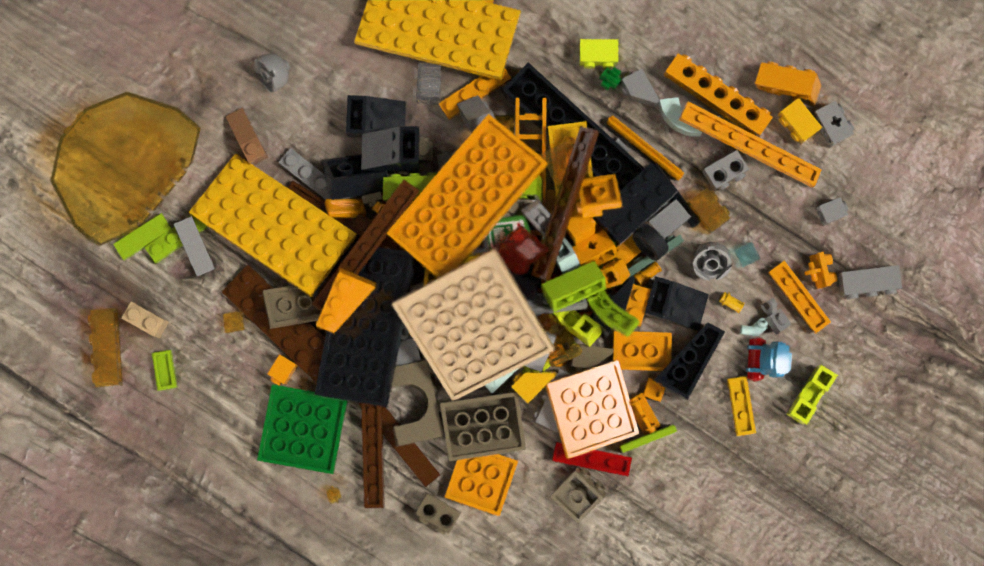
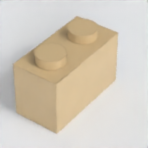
M130 302L122 316L123 320L156 338L161 337L169 321L134 302Z

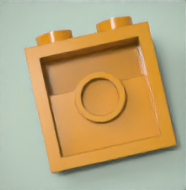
M615 174L583 179L577 197L579 201L576 202L577 211L582 213L583 218L602 216V210L622 207Z

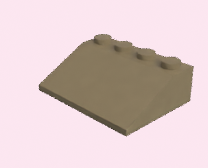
M515 390L440 402L449 461L526 450L519 398Z

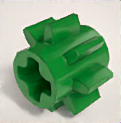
M615 66L612 70L607 67L599 78L602 80L601 86L607 91L610 87L615 90L623 79L620 77L621 71Z

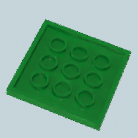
M272 384L257 461L334 474L348 401L317 396L312 391Z

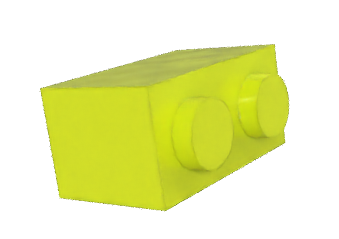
M580 39L579 66H584L586 69H593L595 66L612 69L614 66H617L618 39Z

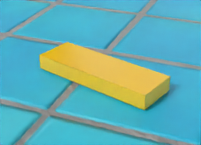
M747 376L727 379L736 436L755 434L756 429Z

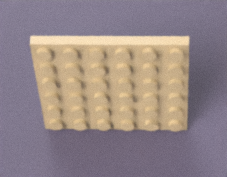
M495 248L392 303L452 401L554 351L555 348Z

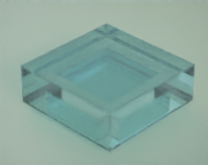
M752 242L734 250L742 268L761 259Z

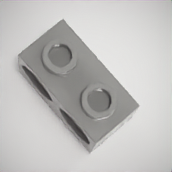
M738 150L706 167L702 173L713 191L717 189L722 191L729 187V182L734 179L738 182L745 178V173L749 169ZM730 164H737L739 171L733 172L730 169ZM714 173H720L723 180L716 181L713 177Z

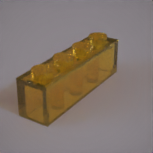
M118 309L90 310L88 324L91 326L92 334L89 335V342L93 346V353H91L90 359L91 364L94 365L92 382L95 384V387L99 388L123 386Z

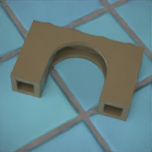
M427 360L395 367L391 389L402 386L414 387L422 393L426 403L425 412L420 420L392 428L396 447L444 436V425L439 416L441 406L439 402H436L435 398L437 388L436 384L432 383L431 380L433 370Z

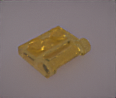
M566 329L556 336L553 343L554 351L548 355L547 360L551 368L582 353L581 346L573 338L574 335ZM565 342H567L570 347V349L567 351H565L562 345Z

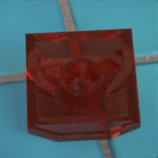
M523 225L493 244V249H496L505 266L515 274L526 273L529 270V265L549 250L547 246H544L527 231Z

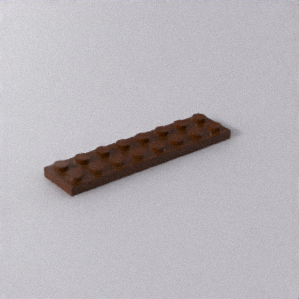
M248 264L222 293L317 383L325 337L309 322L270 329L262 292L263 290L273 289V287Z

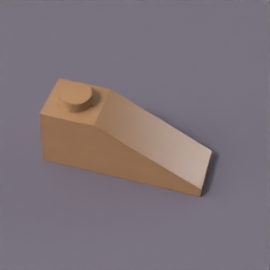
M243 108L227 115V121L248 162L256 165L269 158Z

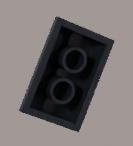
M362 154L322 160L327 190L332 200L383 192V177H387V171H361Z

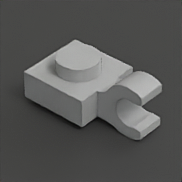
M774 298L761 305L762 310L768 315L765 320L775 335L791 325L782 309L777 310V302Z

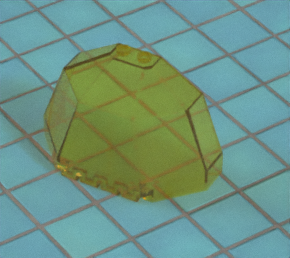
M124 92L86 107L61 135L50 178L74 228L97 246L104 245L133 232L138 227V221L143 224L151 215L147 210L150 208L154 211L163 201L160 195L167 196L176 186L172 181L175 179L179 182L187 173L184 168H188L193 163L201 128L179 108L130 92Z

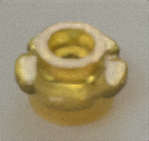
M331 485V488L326 489L330 504H338L339 499H341V493L338 487L334 488Z

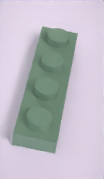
M672 235L665 240L669 246V250L665 254L684 242L681 235L677 237ZM643 256L634 260V265L628 269L630 273L628 279L652 264L655 260L649 257L643 258Z

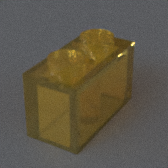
M706 188L691 199L688 204L701 220V224L707 232L711 234L730 219L728 216L730 212L724 205L721 206L715 192L713 190L709 191Z

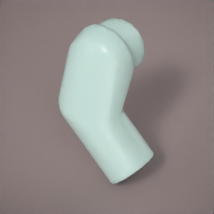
M760 318L752 326L741 325L740 334L757 337L767 329L768 322L765 318Z

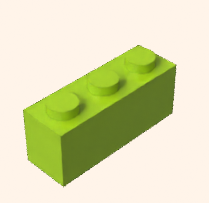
M594 261L542 284L543 297L553 312L606 289L605 276Z

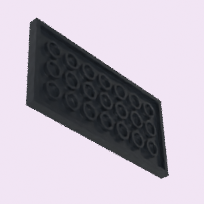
M351 244V246L344 253V255L341 258V263L355 244ZM378 247L359 272L358 276L375 282L376 287L335 333L327 330L314 395L388 408L404 325L392 303L410 293L416 258L408 251Z

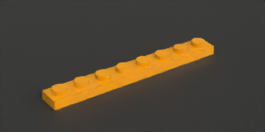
M689 101L685 104L679 117L680 121L810 187L816 185L822 169Z

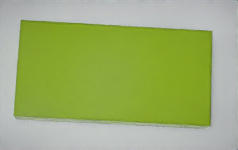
M172 350L152 353L157 391L178 388Z

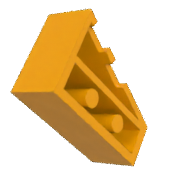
M771 61L767 63L761 62L755 81L758 90L778 96L782 94L793 96L792 100L798 98L808 100L811 106L816 105L821 88L820 80L815 71L810 69H804V71L797 70L796 67L786 65L785 67L778 66L777 63Z

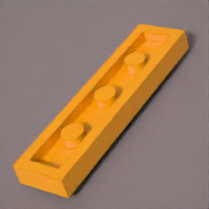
M504 69L501 81L480 76L438 103L448 120H451L460 114L458 103L477 95L480 99H483L512 80V77L506 69Z
M785 260L768 272L814 334L831 323Z

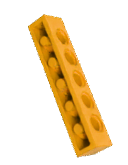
M678 53L665 71L664 76L740 128L759 137L773 118L770 115L771 113L763 107L759 108L756 106L751 98H744L738 94L739 91L733 86L728 87L725 85L720 77L707 73V69L702 65H695L687 55ZM690 70L692 72V76H684L683 71ZM704 80L707 82L708 87L702 88L698 82ZM721 91L724 97L719 99L715 96L714 92ZM730 102H737L739 109H733L730 106ZM752 112L755 115V119L749 120L746 117V113Z

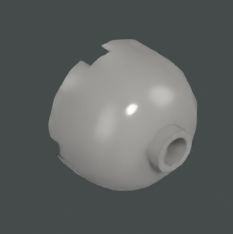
M265 54L254 60L256 73H261L263 79L259 80L266 90L275 92L286 85L289 79L288 70H290L286 60H283L276 54Z
M706 242L694 252V271L700 278L709 281L715 278L720 280L730 272L732 260L729 250L724 245L718 242Z

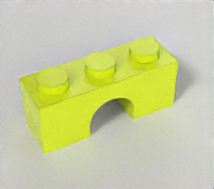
M576 310L549 313L556 317L557 323L588 347L602 334L600 325L586 314L582 316Z
M823 365L816 366L786 415L802 425H807L817 409L816 406L825 392H828L838 375Z

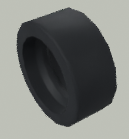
M648 224L641 225L632 234L633 241L637 247L652 260H659L669 250V246L663 236Z

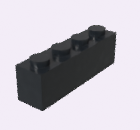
M709 322L706 323L653 381L678 397L688 400L725 331Z

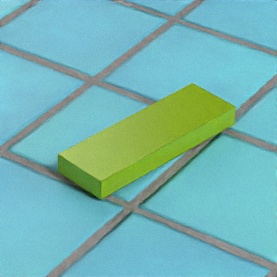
M161 213L113 245L125 261L172 229V227Z
M670 425L624 443L619 448L621 453L673 434L677 432L675 425Z

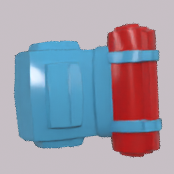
M760 337L749 339V346H747V349H749L748 368H746V372H748L747 379L756 382L764 379L765 375L777 378L783 377L791 371L792 353L789 352V346L786 343L771 342L768 345L766 340Z

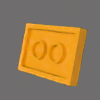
M613 331V361H619L621 370L663 371L671 362L672 333L633 331L629 337H626L618 331Z

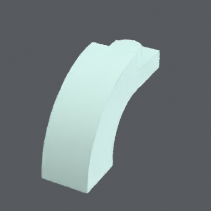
M679 97L660 99L658 105L660 113L672 129L686 136H701V131L679 120L682 113Z

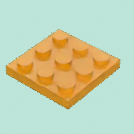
M500 454L457 460L444 498L500 517L518 461Z

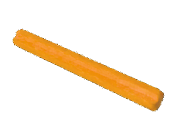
M615 116L609 117L606 122L608 126L654 163H657L674 179L679 181L683 177L684 172Z

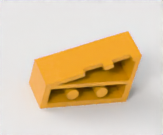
M340 268L316 326L335 333L376 287V283Z

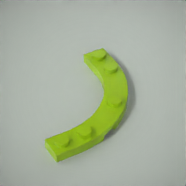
M605 290L587 297L588 303L596 315L605 324L624 336L629 337L640 324L638 318L618 307L608 297Z

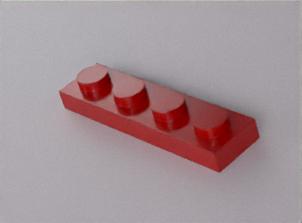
M556 442L552 461L629 477L632 457L592 450L568 459L566 458L562 443Z

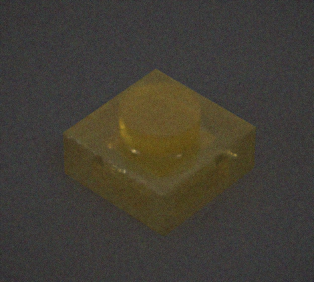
M242 311L222 314L226 334L245 331Z

